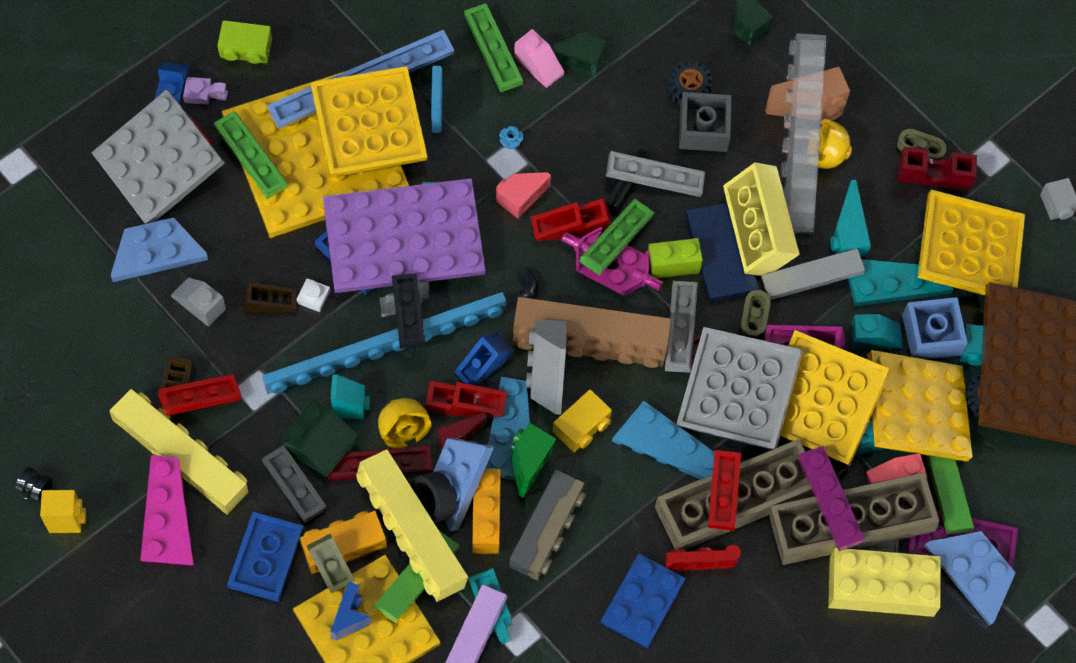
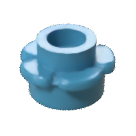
M509 126L507 129L504 128L499 134L501 144L507 149H516L521 141H523V133L515 126Z

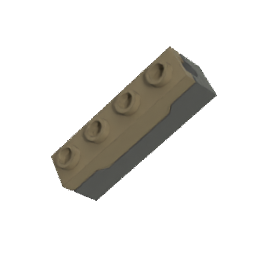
M555 470L510 558L509 568L530 576V578L537 581L541 573L546 575L552 563V560L549 559L552 551L557 552L563 541V538L560 536L564 528L569 530L575 515H572L575 506L580 508L586 496V493L583 492L584 482L575 480V478Z

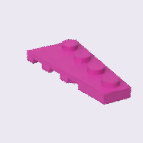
M151 455L140 561L195 565L179 457Z

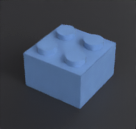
M957 297L907 303L902 316L911 357L933 359L962 355L968 343Z

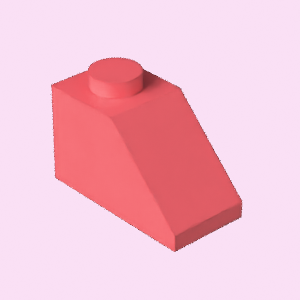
M548 172L512 174L507 180L503 179L496 187V202L519 219L550 187L551 175Z
M920 453L894 458L865 472L868 485L919 473H925L927 478Z

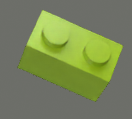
M223 20L218 41L220 58H225L229 61L244 60L253 64L268 63L272 43L271 27Z
M698 238L649 244V273L652 277L657 279L700 273L703 260Z

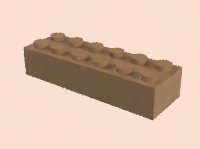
M518 297L513 329V345L520 349L530 350L534 348V345H529L530 329H535V319L567 321L566 353L570 356L581 357L584 355L601 361L612 359L618 360L623 364L640 363L650 368L663 367L668 345L670 318Z

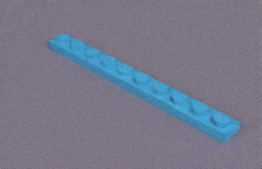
M503 292L423 319L425 342L441 333L443 335L450 334L458 327L475 325L481 319L500 316L506 311V299ZM397 328L262 375L263 384L267 394L272 392L275 394L281 393L292 385H304L310 382L312 378L321 375L324 377L329 376L338 369L344 367L352 368L361 361L367 359L375 360L382 357L384 353L393 350L401 351L405 348L400 349Z

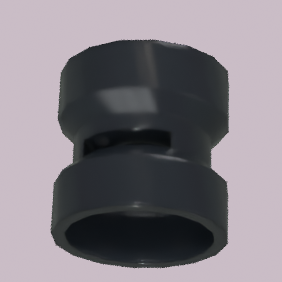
M27 467L19 476L16 489L22 493H31L33 499L41 502L42 490H51L53 479L46 475L40 476L37 470Z

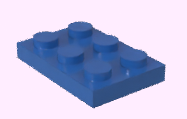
M253 512L227 583L228 588L279 602L304 527Z
M638 554L605 612L601 623L648 648L680 591L685 578Z

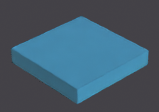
M432 66V133H440L442 131L443 84L441 66Z

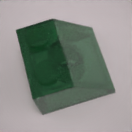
M312 400L280 439L290 455L328 477L357 442L359 436L332 410Z

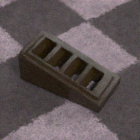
M247 282L244 288L242 311L254 313H295L297 288ZM252 295H257L256 300H252ZM263 295H267V302L262 301ZM273 295H277V303H273ZM283 295H288L287 305L283 304Z
M168 356L160 389L191 383L195 369L193 361ZM171 377L183 379V382L172 381ZM158 397L156 409H163L160 398Z

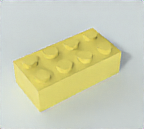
M754 162L723 185L745 274L761 276L775 272L800 255L777 166Z
M834 548L830 556L829 608L934 617L940 609V556L856 549L838 551V548Z

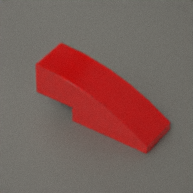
M604 199L581 206L576 202L531 217L537 241L562 239L566 232L575 237L583 236L599 227L603 228L602 231L606 230L612 224L609 207Z
M430 381L424 409L430 413L459 417H471L482 412L486 413L487 418L503 417L507 392L456 382V385Z

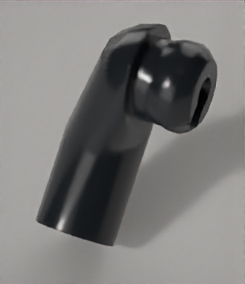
M525 267L518 272V276L524 283L523 291L519 293V297L535 299L538 294L539 283L529 268Z

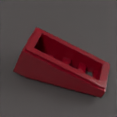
M482 412L438 428L437 441L441 450H443L447 438H458L466 441L486 427V413Z

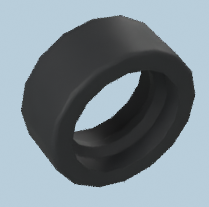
M437 471L416 476L413 479L411 488L432 521L436 523L449 519L453 515L456 506L455 493L449 479L443 473ZM429 487H430V489L432 490V492H433V494H434L435 507H434V505H433V503H432V501H431V498H430V490H429Z

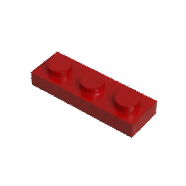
M234 374L159 389L158 393L166 416L240 401L241 392Z
M714 451L708 528L735 530L741 453Z

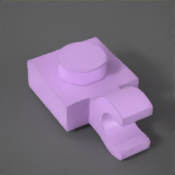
M187 77L183 100L184 103L208 105L210 98L226 100L228 90H225V83H214L212 85L211 79Z

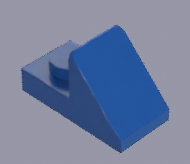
M164 62L158 68L160 80L155 99L165 90H168L176 101L181 104L190 65Z
M351 582L347 584L330 631L333 640L337 641L371 624L370 616L353 611H358L362 601L358 584Z

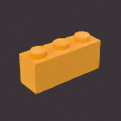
M485 468L473 497L472 553L499 554L500 469Z
M368 511L360 512L353 519L345 522L344 520L335 521L328 528L322 530L312 529L300 537L301 546L311 574L319 572V569L307 545L330 533L345 562L387 547L386 538L375 511L370 513Z

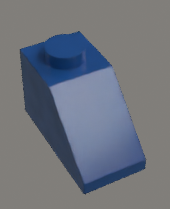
M499 332L482 336L454 372L465 384L478 386L499 370L515 350Z

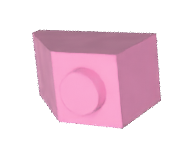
M533 29L515 42L514 58L546 88L564 75V70L550 45Z

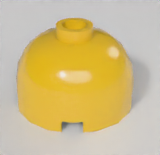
M825 118L819 123L823 125L820 130L814 129L807 147V156H811V160L807 162L818 168L832 169L840 165L844 159L849 158L852 147L850 146L848 131L842 125Z
M399 398L392 400L382 409L378 418V428L387 446L405 448L407 447L406 441L416 438L417 443L426 436L431 428L429 414L420 402L411 398Z

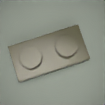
M331 533L307 545L331 593L346 586L348 582L352 583L355 581Z

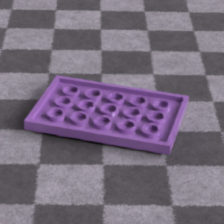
M472 178L323 196L335 293L393 286L392 276L417 273L418 283L485 275Z

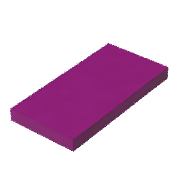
M936 510L939 518L936 532L909 537L907 554L932 556L924 547L927 542L982 531L1013 569L1018 528L971 518L974 526L972 532L946 534L941 511Z

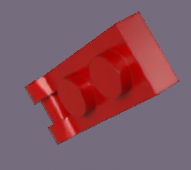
M729 545L726 550L713 551L712 548H700L694 552H686L685 549H674L666 553L665 568L671 571L733 568L738 563L741 551L736 545Z

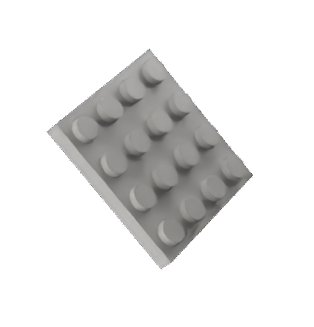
M165 90L92 152L145 224L158 220L225 163L168 90Z
M703 327L676 425L771 450L776 449L803 351L798 348Z

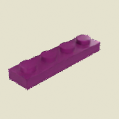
M821 446L799 454L800 464L838 551L864 543L863 534L824 447Z

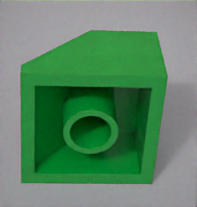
M531 423L527 425L525 430L519 429L510 448V451L513 452L510 463L519 496L523 498L549 459L556 438Z

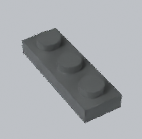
M284 445L262 458V463L304 523L327 510V506Z

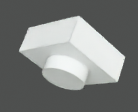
M306 279L297 297V304L321 312L330 293V287Z

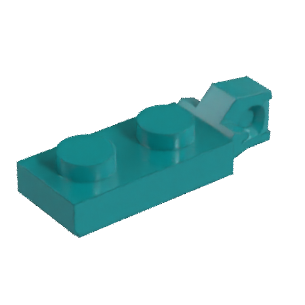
M493 568L468 578L475 598L482 585L503 593ZM506 602L491 632L497 633L502 645L512 641L507 628L513 625L512 617Z

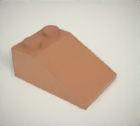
M840 67L832 68L771 86L765 111L770 115L821 121L825 118L835 120L843 115L850 89Z

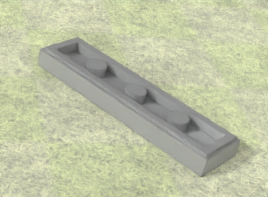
M611 151L608 157L606 177L701 197L705 172Z
M853 249L761 275V279L770 300L865 274V269L858 249Z
M673 281L670 307L671 321L666 350L665 371L691 373L698 282Z

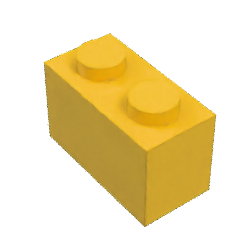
M589 390L553 422L552 432L573 452L577 451L580 447L584 449L593 440L592 436L598 430L602 432L610 425L612 409L595 393Z
M42 490L40 516L48 532L81 533L82 524H86V508H82V499H78L75 490Z

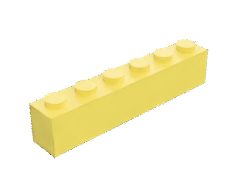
M130 389L110 410L113 421L154 455L179 457L182 478L228 515L249 493L246 484L247 479L238 471L233 473L227 468L228 464L220 456H212L208 452V447L199 439L194 441L188 436L189 432L181 424H173L169 420L170 416H166L163 409L158 408L156 410L150 405L151 401L146 395L141 392L137 394Z
M382 451L361 461L356 474L360 486L366 488L369 492L370 501L374 508H379L387 529L394 532L400 550L405 551L409 556L413 571L419 573L423 578V585L427 593L433 595L438 602L464 589L468 579L467 574L389 451Z

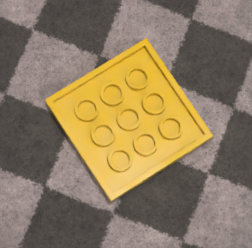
M407 66L311 82V91L330 177L427 160L426 148Z
M931 190L927 198L917 278L985 295V286L989 282L1018 288L1025 214Z
M795 330L788 346L801 349L803 354L780 436L791 441L799 439L803 446L810 449L823 446L827 456L851 465L891 369Z
M871 350L867 354V360L891 369L872 413L875 447L969 461L972 458L963 366Z
M386 555L352 574L355 580L352 583L359 585V594L362 595L358 611H353L370 616L371 624L337 641L331 638L330 631L347 585L333 593L327 588L293 608L295 615L325 663H411L441 645L415 601L396 623L375 608L376 602L399 577Z

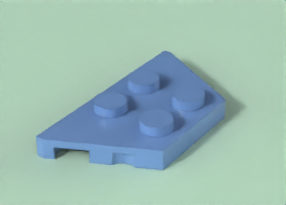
M175 218L165 219L124 229L111 272V278L113 282L206 261L208 258L203 248Z
M447 438L433 472L443 473L449 479L455 493L456 506L454 513L449 519L445 520L451 532L459 531L494 449L492 445L477 444L474 441H464L458 438Z
M982 531L927 542L924 547L932 556H940L941 568L987 624H993L1016 572Z

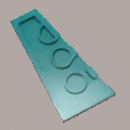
M861 259L865 274L848 278L855 307L951 294L953 291L951 286L917 278L919 264Z

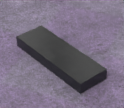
M417 273L392 276L400 349L425 346Z

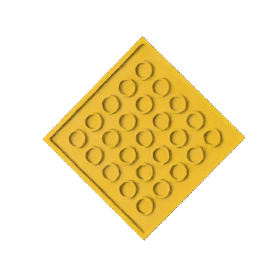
M338 73V74H335V75H332V76H329V77H326V78H323V79H320V80H317V81L327 80V79L332 78V77H334V76H336V75H339V74H341V73ZM311 83L222 111L223 117L234 111L237 113L288 184V188L266 199L243 167L270 238L326 220L323 196L409 186L401 165L330 177L316 113L283 128H277L268 110V105L311 87Z

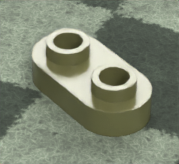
M914 129L902 131L897 141L901 152L904 146L928 149V157L934 160H942L946 152V144L942 139ZM910 142L913 146H909L906 143ZM929 150L935 151L936 154L930 153Z
M754 290L746 296L740 324L741 333L746 337L758 339L765 332L771 301L768 294L764 291ZM758 303L761 307L755 308L753 304ZM753 325L757 330H750L749 326Z

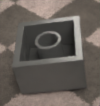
M683 92L680 104L679 149L727 152L731 133V95Z

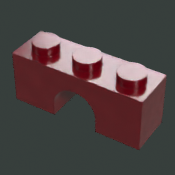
M904 146L898 160L897 182L970 190L976 178L977 155L953 152L948 159L934 160L928 157V149Z

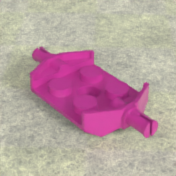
M599 227L582 238H577L568 232L563 236L562 242L573 246L576 252V271L623 296L632 294L645 285L657 291L660 290L663 281L652 277L648 273V251L643 254L627 245L613 260L619 265L618 268L614 270L606 268L599 276L579 261L581 256L602 235L603 228Z

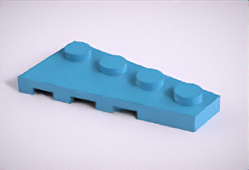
M501 377L499 390L507 392L503 417L493 418L488 444L492 445L494 449L485 468L500 469V478L515 480L510 463L513 452L510 451V448L519 429L525 430L530 423L526 381Z
M645 401L641 403L612 439V442L616 444L626 445L633 448L632 450L637 453L647 454L656 458L658 462L665 465L668 463L679 468V471L698 479L712 475L714 452Z

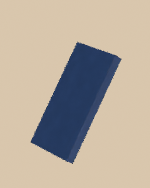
M724 203L686 210L692 239L698 238L703 260L701 273L709 302L748 295L751 291L759 290L755 275L745 274L728 204Z

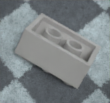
M535 319V329H530L529 345H534L533 351H528L527 366H532V373L527 372L526 388H531V399L553 413L561 414L567 321Z

